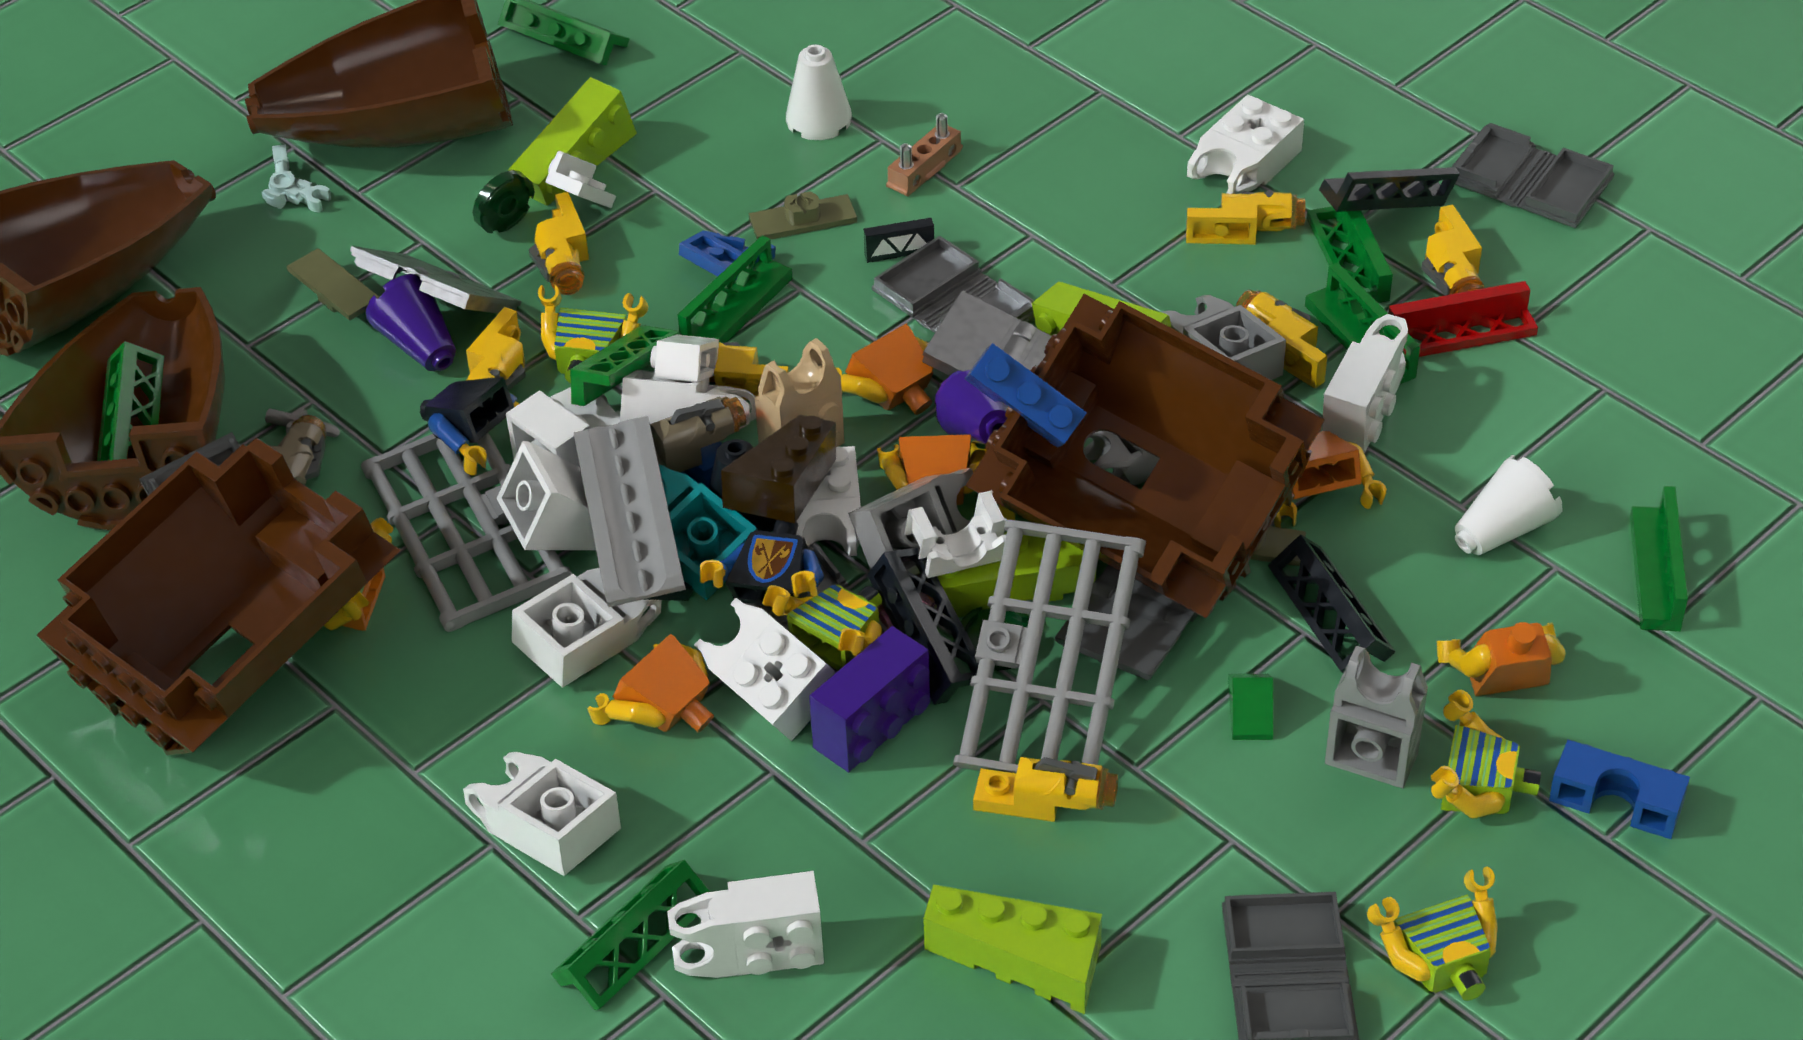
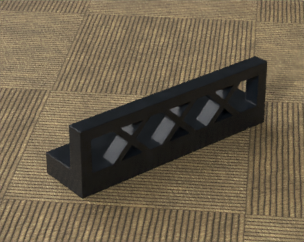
M1455 167L1348 172L1345 178L1324 179L1319 191L1336 212L1444 206L1460 176V172Z
M1300 534L1267 565L1342 673L1345 672L1352 655L1350 653L1344 658L1341 654L1344 637H1355L1360 644L1359 647L1365 648L1369 654L1383 662L1396 652L1321 546ZM1298 556L1301 560L1298 576H1287L1283 568ZM1307 584H1317L1319 586L1316 602L1304 601ZM1325 610H1336L1335 629L1323 628Z
M920 547L884 552L867 576L874 589L880 594L882 605L893 626L928 649L930 698L934 705L947 703L959 687L969 686L972 676H976L979 665L975 659L976 649L938 577L927 578L925 574L927 557L919 559ZM914 561L920 572V577L907 571L903 562ZM920 592L932 597L937 608L934 609L923 603L919 595ZM937 624L951 631L954 637L953 642L940 635ZM954 657L966 662L971 672L961 674L954 662Z

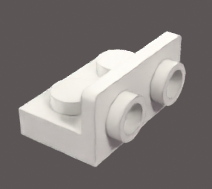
M562 151L557 152L549 165L546 183L609 208H612L616 198L615 195L604 191L606 184L592 179L596 165Z

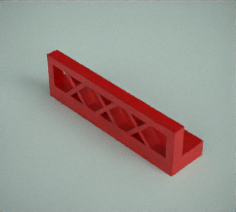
M1526 281L1389 306L1388 314L1405 319L1408 334L1412 338L1422 341L1419 344V357L1536 336L1538 332V326L1528 310L1531 290ZM1520 318L1523 325L1514 327L1504 322L1505 320ZM1481 325L1490 330L1480 333L1470 328ZM1449 332L1455 334L1456 337L1445 339L1437 336V333Z

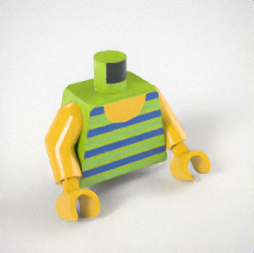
M543 285L538 288V297L543 306H545V313H541V340L549 357L556 360L558 371L561 374H565V379L569 383H571V368L641 326L638 323V318L644 316L648 311V303L643 296L640 297L638 306L632 308L634 297L631 293H627L622 303L623 307L629 312L628 318L625 314L560 308L559 313H555V307L560 304L562 299L558 287L555 285V295L551 299L544 298L545 291Z
M771 585L767 588L762 602L764 606L772 607V612L775 615H786L788 631L825 663L838 671L882 635L883 630L879 624L877 608L882 603V598L878 591L871 586H866L858 594H854L840 585H832L817 594V596L796 598L790 596L786 589Z
M1457 690L1448 697L1450 703L1444 706L1443 714L1450 721L1459 719L1460 724L1455 725L1448 766H1441L1431 775L1432 781L1436 782L1431 787V792L1435 798L1442 799L1441 810L1463 812L1469 818L1477 819L1495 813L1505 814L1509 812L1512 791L1537 796L1542 771L1517 767L1520 746L1515 742L1506 740L1489 728L1475 712H1469L1473 708V700L1466 691Z
M1486 866L1483 868L1485 879L1483 886L1475 882L1473 869L1465 874L1464 884L1469 891L1475 894V899L1472 901L1467 894L1398 917L1400 912L1399 905L1392 897L1382 900L1383 907L1386 910V917L1380 913L1377 904H1373L1368 908V920L1372 924L1382 927L1383 931L1380 933L1391 964L1396 970L1416 981H1421L1431 992L1437 993L1455 986L1462 999L1466 1001L1479 997L1485 991L1486 987L1481 977L1487 973L1489 959L1496 952L1497 920L1493 898L1488 897L1487 889L1491 888L1495 881V874L1490 867Z

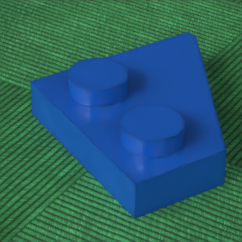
M703 230L679 243V255L718 277L749 247L745 246V239L726 237L719 233ZM771 244V252H772V260H773V259H775V250H776V247Z

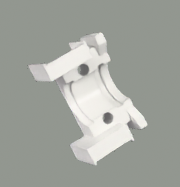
M992 490L978 493L974 517H972L970 523L964 529L953 534L944 535L940 530L938 531L936 526L932 527L923 507L908 510L904 535L914 534L920 546L919 559L927 557L925 568L927 578L1001 561L1007 535H1004V526L1007 519L1003 517L992 495Z

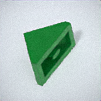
M1228 674L1232 740H1273V677L1269 674Z

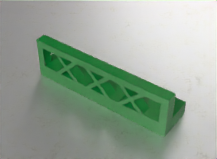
M505 0L498 21V25L606 66L613 45L627 47L630 40L628 37L530 0Z
M1332 206L1307 210V220L1328 265L1338 262L1342 266L1346 261L1358 266L1359 268L1356 272L1345 270L1361 286L1370 289L1368 293L1378 303L1390 301L1393 274L1362 211L1336 212ZM1334 218L1337 221L1334 228L1320 223L1322 220ZM1335 239L1348 244V246L1343 250L1332 246L1331 243Z
M761 235L677 314L680 335L719 339L721 343H727L793 279L792 268L772 260L770 238ZM696 315L694 322L691 324V319Z
M1338 262L1328 266L1327 287L1308 294L1305 298V307L1347 350L1352 341L1360 344L1366 331L1376 319L1388 314ZM1387 325L1380 329L1379 334L1394 340L1401 331L1398 327ZM1409 334L1404 346L1406 350V355L1404 354L1406 367L1400 384L1415 379L1417 376L1420 345Z
M641 325L571 368V404L586 406L622 383L623 377L650 365L651 351L653 346H657V341L677 334L680 335V331Z
M124 341L108 358L97 461L127 459L128 449L133 447L129 437L133 427L130 424L132 418L137 416L143 425L158 424L164 355ZM137 359L152 364L150 375L145 377L136 365ZM141 387L149 398V403L144 406L141 405L133 394L134 389Z
M1664 486L1659 507L1632 506L1630 514L1640 629L1681 632L1688 595L1676 486Z
M685 859L666 865L564 960L551 975L561 987L574 984L594 1010L600 1009L675 938V936L670 935L667 911L677 904V889L686 882L696 896L710 891ZM667 899V906H661V904ZM652 912L667 913L666 931L661 936L648 935V916ZM693 913L682 914L676 923L685 928L698 915ZM638 927V933H631ZM624 939L638 940L637 959L632 963L618 962L619 943ZM647 941L654 942L647 948ZM609 954V961H603L602 959ZM595 966L609 968L608 986L600 994L596 992L584 977ZM618 969H625V970L618 976Z

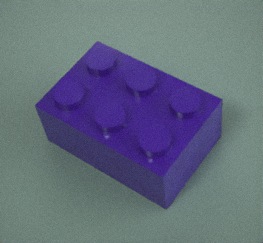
M891 626L809 695L813 748L849 773L860 762H866L873 755L874 751L887 739L894 738L900 732L902 726L911 718L922 714L930 703L928 649Z

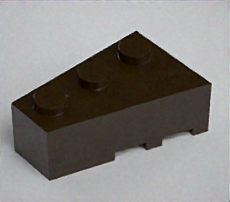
M799 415L721 470L723 508L796 523L836 460V422L820 419L816 416Z

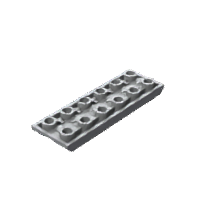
M648 416L622 421L611 426L595 427L574 432L607 606L612 607L686 590Z

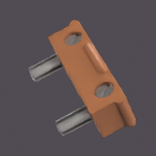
M939 113L936 115V126L913 146L907 143L900 146V157L887 167L888 182L886 187L909 196L939 172L962 150L961 131L948 126V116L946 114Z

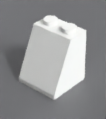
M522 441L496 499L524 550H596L580 467L530 441Z

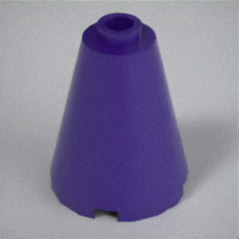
M402 275L387 282L382 286L385 292L378 299L373 295L369 300L366 308L368 322L375 330L428 371H443L453 363L456 348L435 297L419 291L422 280H420L418 275Z
M970 370L954 372L942 382L935 395L937 422L949 435H971V442L986 445L992 432L996 429L999 430L1006 421L1005 413L1008 406L1000 401H993L967 382L965 377Z

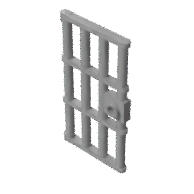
M489 433L484 435L477 443L486 450L487 461L492 470L473 478L464 471V463L459 454H456L433 434L367 459L361 464L365 477L372 480L388 511L387 519L389 523L397 528L415 563L414 571L417 577L423 579L441 613L439 620L447 632L464 627V625L536 596L573 574L569 567L562 564L555 550H537L549 573L530 581L525 576L508 545V542L518 539L512 526L510 525L502 529L498 527V525L502 526L509 523L496 498L511 465L505 463ZM436 449L440 450L458 483L438 492L418 456ZM403 462L423 497L404 506L401 505L384 473V470ZM495 484H501L498 487L485 491V494L481 495L479 492ZM464 497L485 533V536L466 544L444 506ZM429 511L450 548L449 551L430 559L410 522V519ZM491 549H494L514 586L494 596L491 594L472 558ZM458 564L478 600L477 603L458 611L437 574L438 571Z
M1006 520L1004 530L1007 531L995 591L994 595L990 596L988 600V606L991 607L989 619L982 622L975 654L976 662L979 665L976 676L971 678L970 685L974 688L959 755L954 757L953 765L980 771L982 768L1017 773L1018 764H1015L1029 697L1053 701L1041 759L1044 757L1058 759L1069 703L1093 707L1082 763L1098 765L1108 711L1113 709L1115 702L1111 696L1124 631L1129 629L1131 621L1127 618L1138 560L1144 555L1146 541L1135 537H1122L1024 521ZM1023 535L1046 538L1033 602L1009 598ZM1062 541L1085 544L1072 608L1049 605ZM1101 547L1124 550L1111 614L1088 611ZM1006 611L1030 614L1028 626L1022 627L1020 625L1004 623ZM1046 617L1069 621L1055 688L1032 685ZM1085 623L1109 627L1095 695L1071 691ZM995 665L1014 669L1018 668L1016 682L992 678ZM990 690L1013 694L999 761L975 757Z

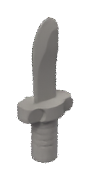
M301 407L293 413L269 408L265 415L267 423L286 427V433L289 432L290 427L295 423L304 422L318 426L323 433L322 435L330 437L340 435V430L331 423L307 419V410Z

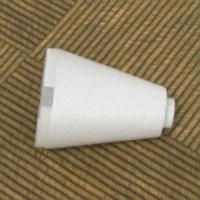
M810 45L803 49L798 56L786 111V123L790 131L793 132V129L801 132L802 138L808 140L834 138L839 135L840 129L846 126L847 130L850 126L852 119L851 108L831 51L821 45Z
M1511 455L1502 463L1456 524L1455 541L1464 552L1482 555L1555 520L1562 512V500L1560 496L1554 500L1549 491L1554 484L1536 464L1525 457L1517 461L1515 460V455Z

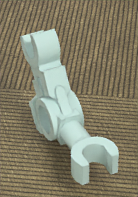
M286 144L272 146L275 173H272L273 175L270 177L269 189L262 191L263 199H265L267 204L278 209H282L286 201H289L296 205L302 202L311 211L321 212L322 204L320 199L330 201V189L323 185L312 186V182L296 179L291 171H289Z

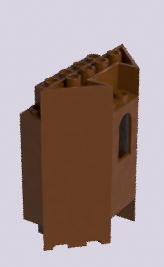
M1083 294L1064 327L1058 334H1054L1049 339L1045 347L1044 353L1046 356L1038 366L1035 365L1030 371L1087 412L1066 443L1057 448L1028 427V422L1008 406L1005 413L1006 421L999 430H994L988 438L985 446L987 452L967 482L966 487L977 493L992 490V495L997 504L1032 523L1145 540L1144 555L1138 560L1135 580L1207 618L1213 612L1218 600L1223 601L1235 589L1239 577L1246 578L1251 572L1249 560L1282 505L1285 504L1290 507L1294 498L1291 490L1298 478H1301L1312 453L1309 448L1321 431L1325 419L1285 399L1282 385L1120 301L1115 309ZM1098 431H1108L1160 459L1142 489H1139L1091 463L1085 457L1084 444L1088 437ZM1068 542L1084 551L1085 544ZM1101 547L1098 559L1120 571L1124 550Z
M255 438L248 446L242 444L219 466L200 453L195 452L57 579L66 593L63 596V600L68 606L44 627L37 636L69 668L67 671L69 677L82 689L87 687L114 716L120 713L134 728L139 724L146 728L145 733L156 745L161 747L166 755L193 753L401 550L375 533L363 508L339 492L335 491L327 499H324L294 479L283 455L258 438ZM232 628L253 643V645L211 685L190 670L189 667Z

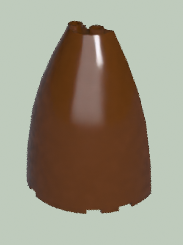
M416 0L363 21L321 41L248 84L249 98L245 99L249 113L247 121L253 135L262 133L302 142L352 148H399L462 139L513 126V120L504 85L497 68L495 55L490 40H487L488 36L477 0Z
M175 160L80 172L31 182L0 191V355L9 356L22 352L67 330L123 295L166 256L185 235L206 205L215 200L216 192L213 185L199 175L195 176L191 170Z
M202 288L177 289L175 297L171 299L164 298L157 291L131 293L97 318L37 372L0 420V475L9 485L14 482L30 496L28 500L30 503L52 516L58 512L77 519V525L94 529L112 530L148 497L139 480L140 478L215 441L225 386L223 349L212 307ZM124 341L164 355L158 424L143 425L137 416L132 418L130 424L133 427L129 437L133 447L128 449L127 459L97 461L108 358ZM137 359L136 365L145 377L150 375L152 364ZM141 387L134 389L133 394L141 405L148 404L149 398Z

